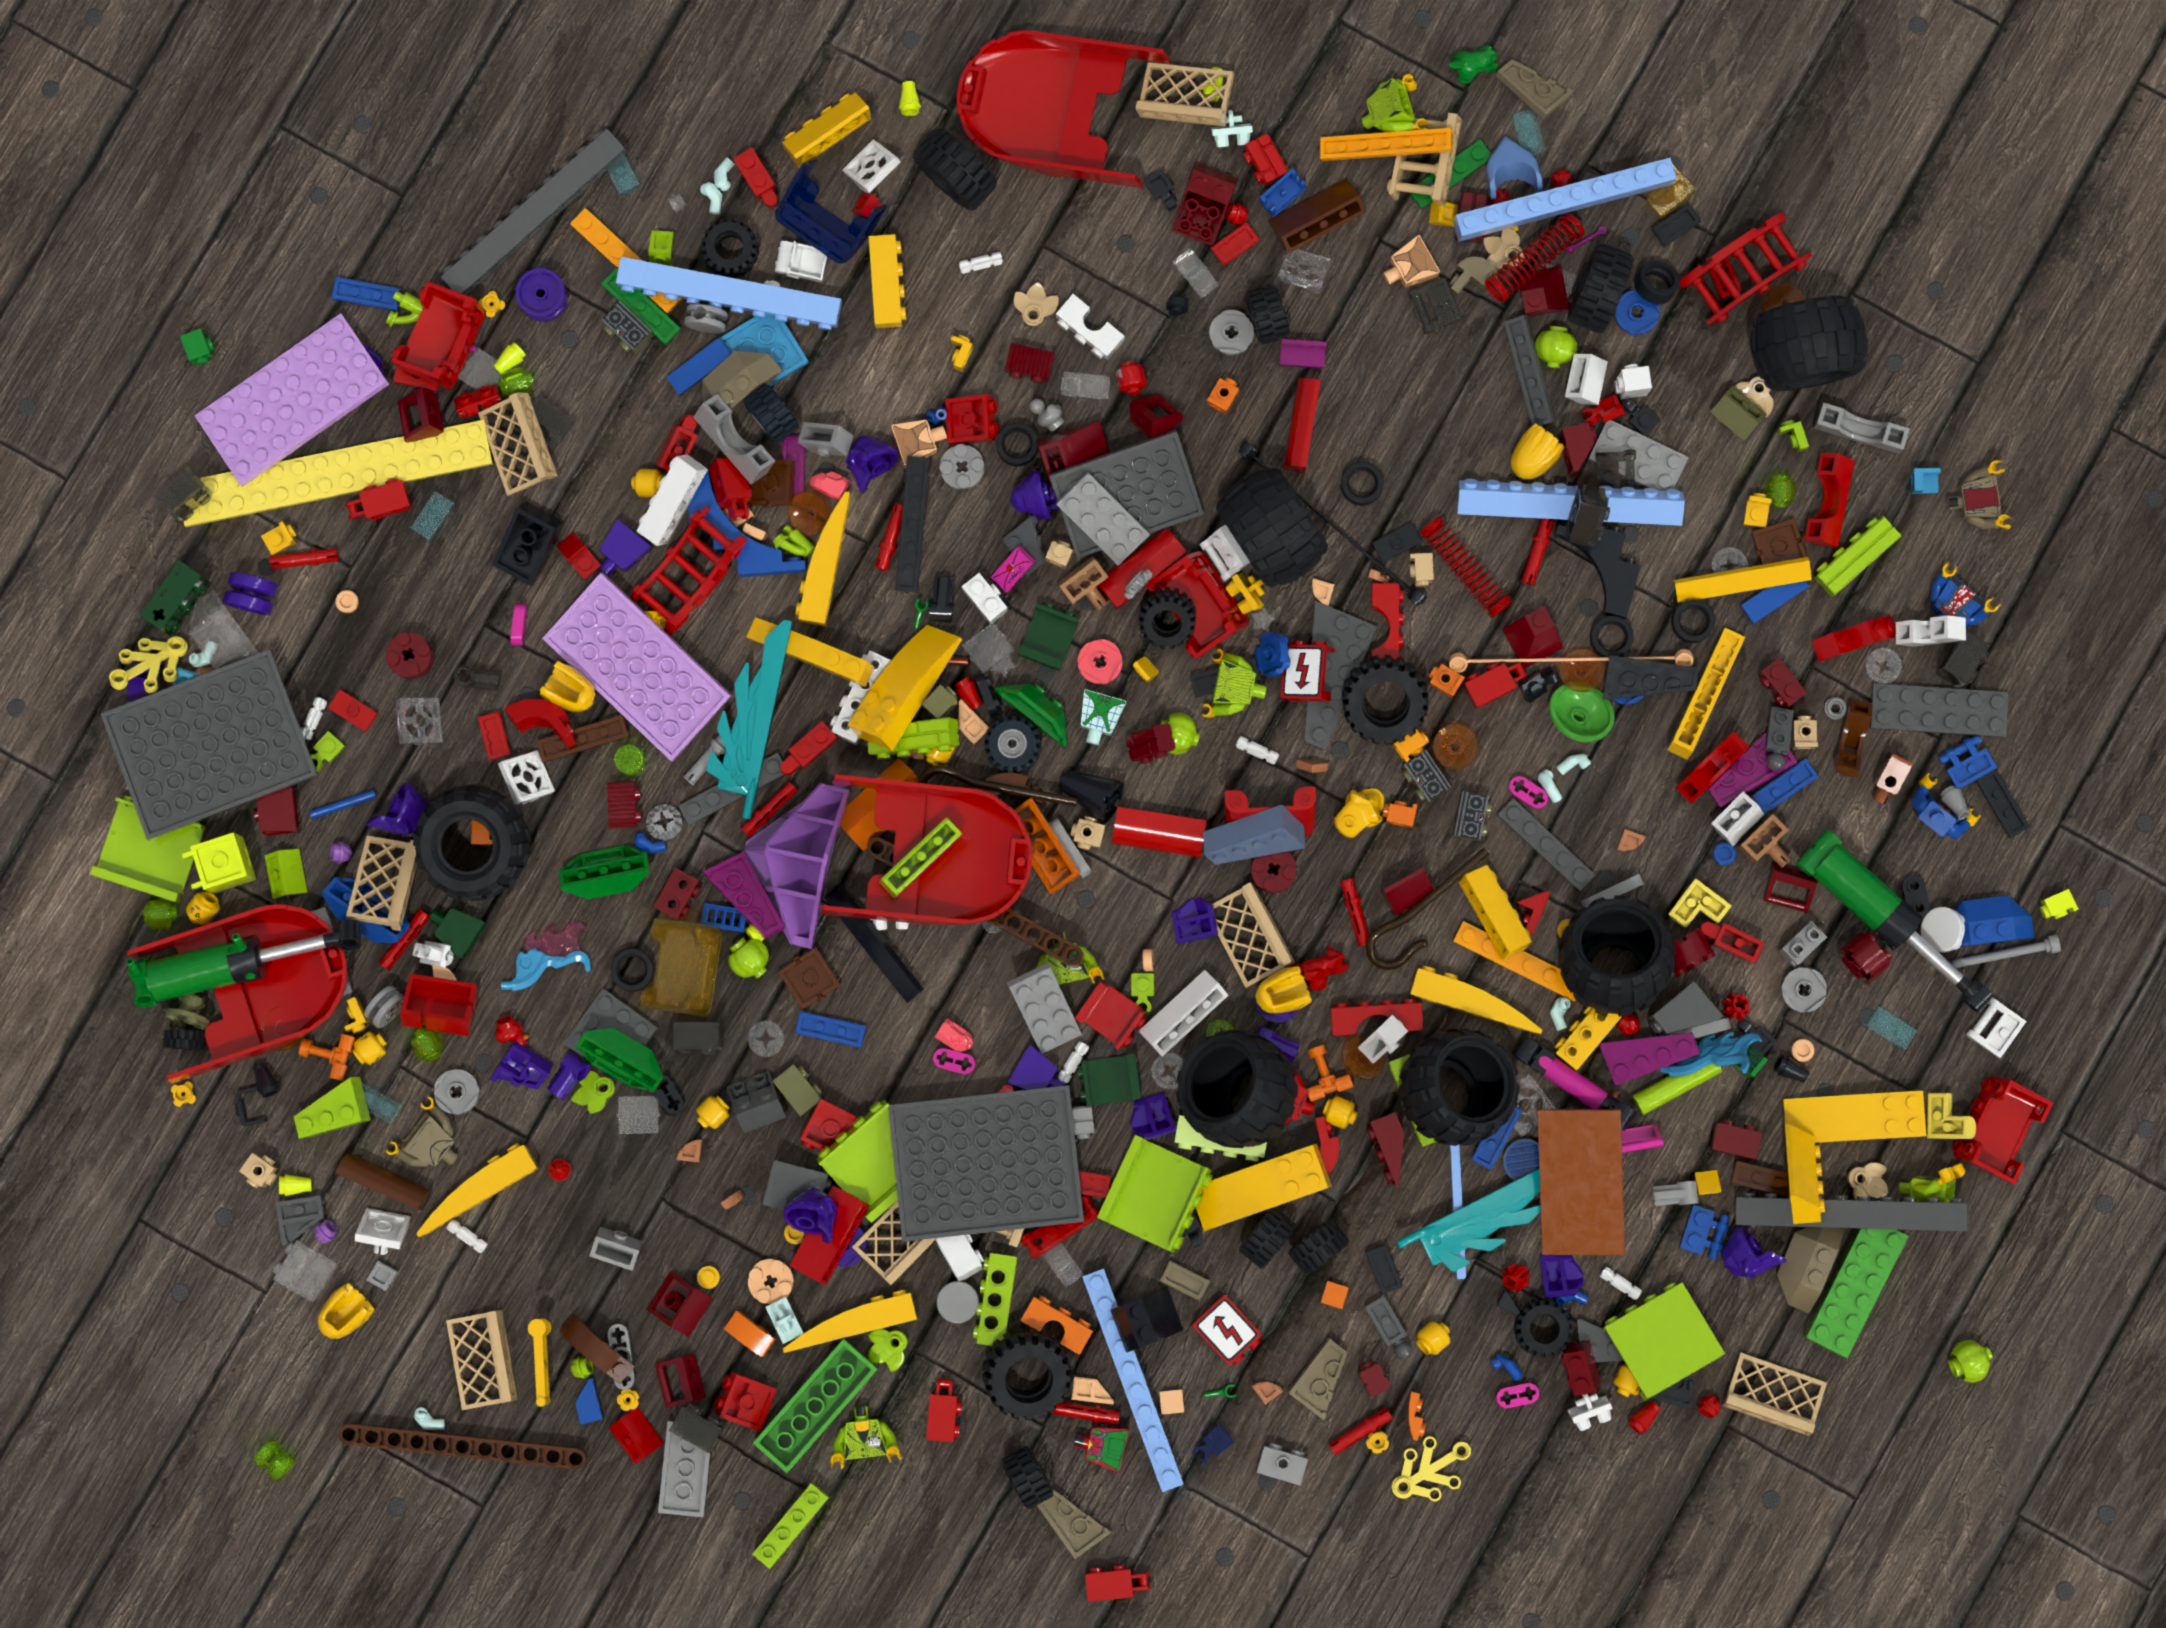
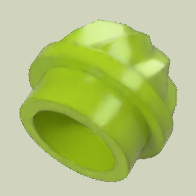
M578 1356L577 1359L572 1361L570 1366L572 1374L578 1378H587L594 1371L593 1363L583 1356Z

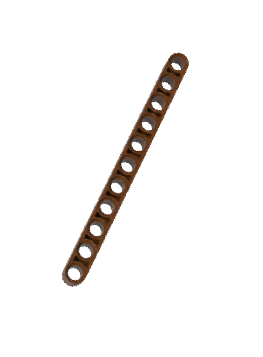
M879 837L872 838L867 844L868 853L875 860L892 869L894 845ZM877 844L884 845V849L880 854L873 853V848ZM1009 908L1001 913L999 918L987 920V922L1071 968H1079L1084 964L1085 955L1078 946ZM1013 919L1021 921L1020 927L1016 930L1009 928V924ZM1032 930H1039L1040 937L1035 941L1030 940L1029 933ZM1059 941V949L1053 952L1050 951L1048 948L1050 942ZM1073 951L1080 954L1079 960L1076 962L1068 960L1069 954Z
M355 1423L342 1426L338 1433L339 1439L343 1444L567 1469L582 1468L588 1461L586 1451L577 1447ZM347 1428L355 1430L356 1436L353 1440L346 1438L345 1432ZM371 1430L376 1431L378 1434V1440L375 1443L370 1442L368 1439V1433ZM394 1432L398 1433L401 1437L399 1445H393L390 1441V1437ZM416 1435H420L424 1440L423 1446L420 1448L413 1444V1438ZM439 1437L446 1441V1448L444 1450H439L435 1445ZM461 1440H465L469 1444V1449L466 1453L458 1449V1443ZM484 1442L489 1443L492 1447L489 1455H484L481 1452V1445ZM506 1445H511L514 1448V1455L511 1458L506 1457L503 1453ZM529 1447L537 1451V1457L534 1460H530L526 1456V1450ZM551 1450L559 1452L560 1458L558 1462L554 1463L549 1460L548 1454ZM574 1452L582 1455L580 1465H575L571 1461V1456Z

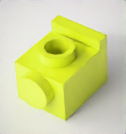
M2069 889L2040 901L2042 905L2040 906V911L2045 919L2052 916L2055 919L2068 914L2067 909L2070 913L2078 910Z

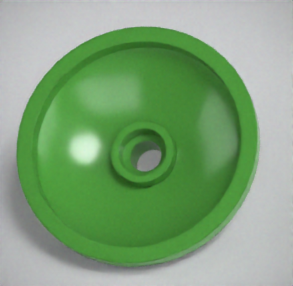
M1574 682L1562 685L1554 692L1549 702V714L1554 725L1564 735L1579 742H1595L1603 739L1612 729L1615 719L1610 701L1608 699L1602 700L1603 693L1588 684Z

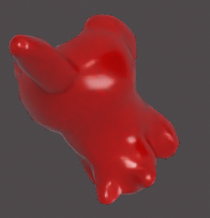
M1327 945V953L1324 956L1308 959L1302 964H1293L1289 967L1299 966L1309 989L1320 991L1327 986L1326 981L1329 975L1342 974L1349 968V965L1342 962L1345 958L1342 952Z

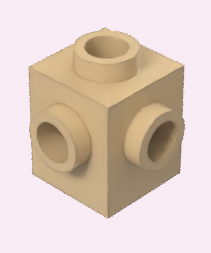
M1085 816L1084 820L1079 819L1078 824L1073 823L1070 836L1074 837L1073 842L1078 843V848L1090 850L1091 847L1100 849L1105 825L1098 824V820ZM1089 830L1091 835L1084 836L1083 832Z
M252 1153L239 1172L248 1177L246 1182L257 1188L258 1186H270L277 1178L276 1171L278 1168L274 1166L275 1161L264 1154L261 1157L257 1153ZM260 1168H262V1173H261V1175L259 1174V1169H260Z

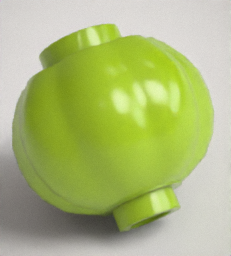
M1550 326L1549 331H1542L1535 340V347L1538 357L1547 363V367L1560 368V364L1570 362L1573 359L1574 354L1577 352V341L1572 334L1567 333V328Z
M1177 712L1170 714L1167 721L1161 720L1160 725H1170L1171 737L1175 743V749L1168 753L1181 755L1186 753L1192 745L1197 746L1200 733L1196 732L1195 722L1189 715Z
M743 937L729 948L732 953L728 956V964L736 975L744 978L755 976L757 979L767 971L765 966L769 960V952L765 944L760 940L750 938L746 941Z
M1963 1340L1954 1346L1950 1355L1951 1360L1948 1361V1364L1955 1377H1960L1963 1381L1969 1383H1976L1984 1379L1988 1374L1990 1360L1993 1359V1356L1987 1346L1983 1347L1973 1340Z

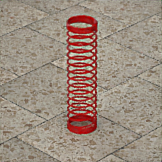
M1566 213L1560 218V221L1555 222V226H1550L1549 230H1545L1544 234H1540L1539 238L1534 240V243H1530L1528 247H1525L1523 251L1518 253V256H1514L1513 260H1509L1501 269H1498L1497 273L1489 276L1485 280V286L1491 296L1499 302H1504L1509 298V293L1514 294V289L1519 290V284L1524 285V280L1530 281V276L1535 277V272L1541 271L1540 267L1545 268V263L1550 264L1551 259H1556V254L1561 255V250L1566 251V246L1571 247L1572 242H1577V239H1581L1585 235V231L1580 221L1572 214ZM1567 220L1575 225L1579 234L1572 229ZM1563 227H1564L1565 230L1569 233V235H1571L1573 238H1575V241L1572 240V239L1567 235V233L1564 231ZM1557 229H1559L1561 232L1565 234V236L1568 238L1570 242V245H1568L1560 237ZM1552 233L1555 234L1561 240L1565 249L1561 248L1556 243L1552 236ZM1547 238H1549L1558 247L1560 253H1557L1550 246V244L1547 241ZM1541 241L1551 249L1554 258L1546 252ZM1536 246L1547 255L1549 262L1539 254ZM1531 250L1540 257L1544 266L1540 265L1536 261V259L1533 257L1531 253ZM1526 255H1528L1536 263L1539 270H1536L1529 263V261L1526 258ZM1516 257H1518L1519 263L1514 261ZM1520 259L1529 265L1533 275L1525 269ZM1515 263L1525 271L1528 279L1518 271ZM1510 268L1518 273L1523 284L1514 277ZM1505 272L1508 273L1514 279L1518 288L1511 284V282L1506 277ZM1500 277L1510 285L1512 292L1504 286Z
M1441 515L1436 517L1419 532V535H1421L1423 539L1430 537V539L1427 541V544H1431L1436 541V543L1432 546V550H1435L1442 546L1437 551V555H1441L1444 552H1446L1442 556L1441 561L1450 558L1447 561L1446 566H1450L1453 563H1455L1451 568V572L1459 569L1458 572L1455 574V577H1459L1464 574V576L1460 579V583H1463L1470 579L1465 584V588H1468L1475 584L1470 589L1469 594H1472L1479 590L1474 596V599H1478L1481 596H1483L1479 601V605L1487 602L1483 610H1487L1490 607L1494 606L1487 613V615H1489L1490 618L1495 617L1504 608H1506L1513 601V599H1511L1510 596H1508V594H1505L1500 599L1489 605L1491 601L1503 591V588H1501L1496 593L1491 595L1489 598L1484 600V598L1499 583L1494 584L1492 587H1490L1478 596V594L1494 579V577L1490 578L1484 584L1473 590L1489 574V572H1486L1480 578L1469 584L1484 569L1485 566H1482L1476 572H1474L1469 577L1464 579L1468 575V573L1480 563V561H1477L1468 569L1460 573L1461 570L1475 557V555H1473L1464 563L1455 568V566L1470 552V550H1468L1460 557L1449 563L1466 546V544L1462 545L1452 554L1445 557L1461 541V539H1458L1455 543H1453L1448 548L1440 552L1456 536V533L1444 542H1442L1441 544H1439L1438 546H1436L1438 542L1452 530V528H1449L1436 539L1432 540V538L1445 525H1447V522L1441 525L1444 522L1443 517H1441Z

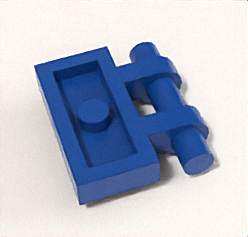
M1978 735L1962 740V744L1953 749L1951 747L1948 748L1944 754L1938 757L1942 765L1948 761L1952 763L1953 767L1946 770L1954 786L1958 789L1997 768L1986 748L1980 752L1975 748L1976 745L1982 743ZM1968 751L1971 757L1960 762L1957 756Z
M1692 1205L1679 1248L1702 1255L1703 1249L1706 1247L1710 1249L1708 1258L1717 1260L1719 1252H1722L1723 1249L1721 1244L1725 1232L1728 1233L1729 1230L1728 1222L1730 1216L1721 1214L1719 1222L1713 1221L1714 1211ZM1710 1227L1717 1229L1713 1242L1706 1240Z

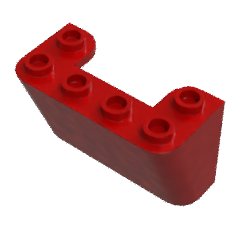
M1998 1076L1986 1078L1982 1082L1981 1091L1977 1099L1974 1100L1969 1114L1976 1123L1975 1136L1972 1139H1957L1952 1147L1954 1157L2007 1183L2015 1185L2025 1165L2014 1161L2032 1121L2044 1123L2053 1102L2010 1079ZM2044 1106L2042 1113L2039 1115L2040 1109ZM2015 1168L2013 1175L2010 1176L2012 1169Z

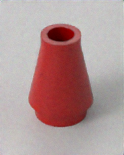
M967 676L953 685L956 689L955 692L969 705L972 711L984 704L974 679L971 680Z
M1650 1401L1646 1406L1630 1416L1628 1425L1636 1433L1642 1435L1649 1430L1657 1414L1661 1411L1660 1407L1653 1401Z

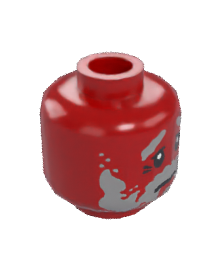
M1135 361L1121 364L1120 368L1116 371L1119 390L1123 393H1128V396L1141 394V390L1147 385L1144 368Z

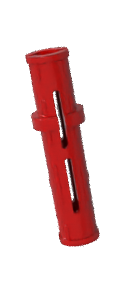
M894 503L883 541L878 547L880 550L874 568L881 571H888L892 555L897 549L895 546L901 529L903 506L901 504Z
M1541 518L1537 534L1532 539L1534 543L1521 579L1522 583L1526 582L1528 585H1535L1546 546L1550 544L1549 537L1555 521Z
M315 548L309 552L269 556V563H272L270 565L271 570L312 564L313 566H318L320 563L338 562L339 555L336 554L338 553L337 548L317 550Z
M788 781L763 807L755 810L751 819L741 826L740 829L751 838L763 824L767 825L769 823L767 820L798 790Z
M1354 878L1340 881L1345 898L1343 903L1348 908L1357 946H1364L1367 943L1369 933L1360 905L1362 900L1361 897H1358Z
M419 908L418 912L409 922L410 928L398 943L391 945L378 963L390 971L415 937L418 938L420 930L429 920L430 915Z
M1067 1402L1057 1403L1055 1405L1056 1410L1051 1413V1415L1091 1420L1095 1424L1104 1422L1118 1425L1120 1417L1119 1410L1103 1409L1099 1405L1091 1407Z
M1384 1407L1371 1417H1365L1363 1422L1328 1444L1334 1454L1338 1455L1370 1433H1376V1429L1393 1420V1417L1388 1409Z

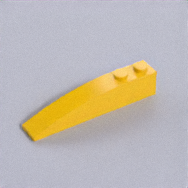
M845 491L831 513L813 552L806 581H801L800 593L803 594L802 602H797L795 615L799 616L800 622L820 626L827 625L851 499L850 492Z
M755 617L746 638L764 645L765 637L778 625ZM792 630L790 631L786 655L866 688L875 668L872 664Z
M1724 628L1667 749L1668 751L1686 760L1694 751L1745 639L1744 636Z
M1427 966L1416 970L1410 996L1530 1033L1541 1034L1542 1029L1522 1013L1493 995L1457 980L1458 976L1446 972L1444 976L1435 973L1436 969Z
M517 1143L508 1148V1154L500 1158L499 1155H496L487 1161L489 1165L462 1183L437 1207L418 1230L417 1236L422 1238L538 1170L539 1167L527 1146L524 1144L520 1146Z
M906 1290L893 1292L892 1298L884 1299L883 1295L870 1298L871 1303L845 1311L820 1323L784 1347L783 1351L786 1353L917 1320L912 1293L906 1294Z

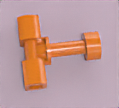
M342 1034L338 1047L334 1046L332 1050L314 1046L313 1040L303 1038L299 1049V1056L309 1058L310 1054L329 1059V1064L333 1065L329 1078L344 1082L348 1070L346 1062L349 1053H352L354 1049L353 1044L356 1038Z
M1325 1045L1307 1050L1310 1059L1315 1058L1322 1078L1318 1080L1319 1085L1307 1089L1311 1102L1326 1097L1325 1094L1353 1088L1349 1074L1336 1078L1335 1074L1330 1076L1323 1054L1327 1053Z

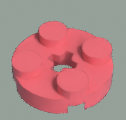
M1104 639L1094 640L1084 645L1078 655V669L1088 682L1106 685L1115 680L1120 674L1122 656L1114 643ZM1103 656L1106 665L1097 668L1094 659H1099Z

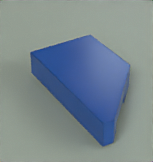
M593 1378L588 1380L575 1402L580 1425L603 1419Z

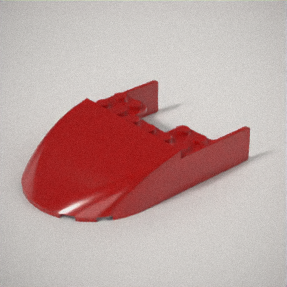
M1025 30L1010 32L1006 36L989 41L979 49L980 52L972 61L970 60L967 63L958 85L957 111L964 131L982 151L1004 162L1058 178L1063 176L1143 188V183L1137 175L1103 170L1108 145L1103 138L1090 136L1089 132L1098 93L1113 95L1120 90L1127 60L1138 59L1169 64L1170 58L1163 49Z
M834 774L832 784L873 788L876 790L874 822L882 830L895 831L892 868L946 817L960 830L962 835L919 874L895 899L879 883L881 878L885 876L879 874L871 877L868 882L865 909L822 905L819 914L903 922L916 925H967L984 922L1000 915L1014 904L1021 895L1031 873V841L1021 818L998 797L988 792L971 788Z
M274 904L258 907L128 950L126 953L129 958L134 960L171 947H175L178 953L225 943L228 940H232L231 937L235 933H238L241 937L256 935L264 949L333 933V930L325 921L308 910L285 904ZM332 946L266 962V978L214 989L223 1019L209 1024L205 1029V1038L212 1061L167 1075V1080L174 1084L257 1055L261 1056L315 1030L331 1016L343 996L347 980V962L344 950L337 948V946Z

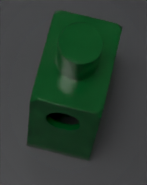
M450 908L446 915L435 909L429 918V921L438 926L434 935L445 945L451 946L450 950L463 960L487 925L484 921L453 908Z

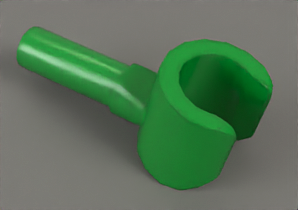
M922 596L915 602L917 616L914 628H919L922 615L930 606V598L927 600L926 605L921 603Z
M1227 1384L1223 1389L1204 1392L1205 1398L1214 1396L1234 1398L1237 1394L1228 1395L1227 1393L1229 1387H1235L1233 1384Z

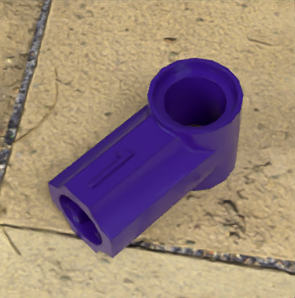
M1259 1026L1256 1034L1277 1045L1292 1063L1299 1044L1278 1036V1033Z
M574 1052L564 1057L560 1065L561 1070L547 1087L552 1094L561 1100H564L575 1084L585 1079L591 1070V1066Z

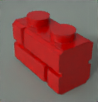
M1268 133L1244 146L1245 152L1242 155L1248 165H1253L1255 169L1253 175L1259 185L1263 183L1264 187L1267 188L1275 184L1289 171Z

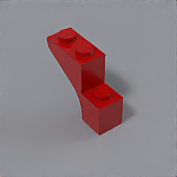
M1891 615L1862 622L1845 630L1832 632L1812 640V644L1818 661H1826L1895 638L1896 625Z

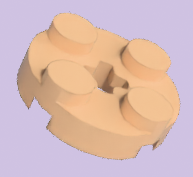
M762 1260L749 1273V1290L753 1297L761 1303L773 1304L788 1297L792 1291L794 1284L793 1273L785 1263L779 1260ZM768 1275H771L772 1278H777L774 1288L765 1285Z

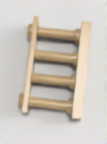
M1448 113V118L1444 122L1427 120L1428 126L1420 127L1428 129L1452 128L1453 152L1439 153V163L1434 165L1406 161L1407 155L1396 156L1392 179H1389L1387 191L1394 200L1399 199L1401 191L1430 195L1436 205L1445 206L1462 119L1455 113ZM1404 170L1434 173L1436 176L1435 184L1426 186L1402 183Z

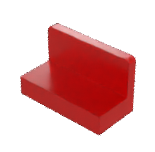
M638 1407L609 1427L635 1465L663 1445V1441Z

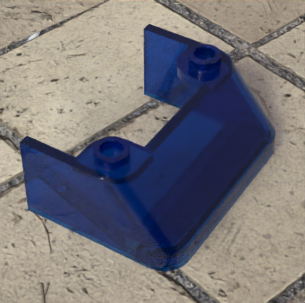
M814 156L801 165L777 206L775 217L781 225L834 262L843 264L849 261L869 238L888 206L883 204L872 211L869 218L860 216L855 218L850 226L814 202L819 189L816 182L808 177L819 159Z

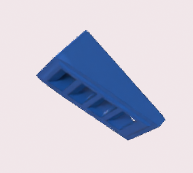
M704 903L700 925L745 934L747 920L740 914L738 927L734 926L736 914H740L736 908ZM710 909L714 910L712 922H708ZM719 911H723L721 924L716 923ZM727 912L731 913L729 925H725Z

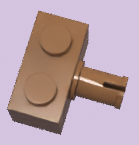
M1093 556L1057 582L1072 604L1085 595L1096 611L1102 608L1097 600L1103 606L1108 603L1096 588L1097 585L1108 578V575Z
M1774 814L1769 816L1737 847L1752 863L1757 862L1764 854H1769L1782 868L1792 859L1778 845V840L1789 829Z

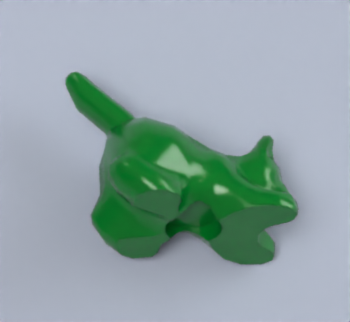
M1485 45L1472 52L1460 51L1452 55L1448 66L1457 70L1458 82L1469 84L1478 73L1498 70L1499 65L1495 63L1498 54L1491 46Z

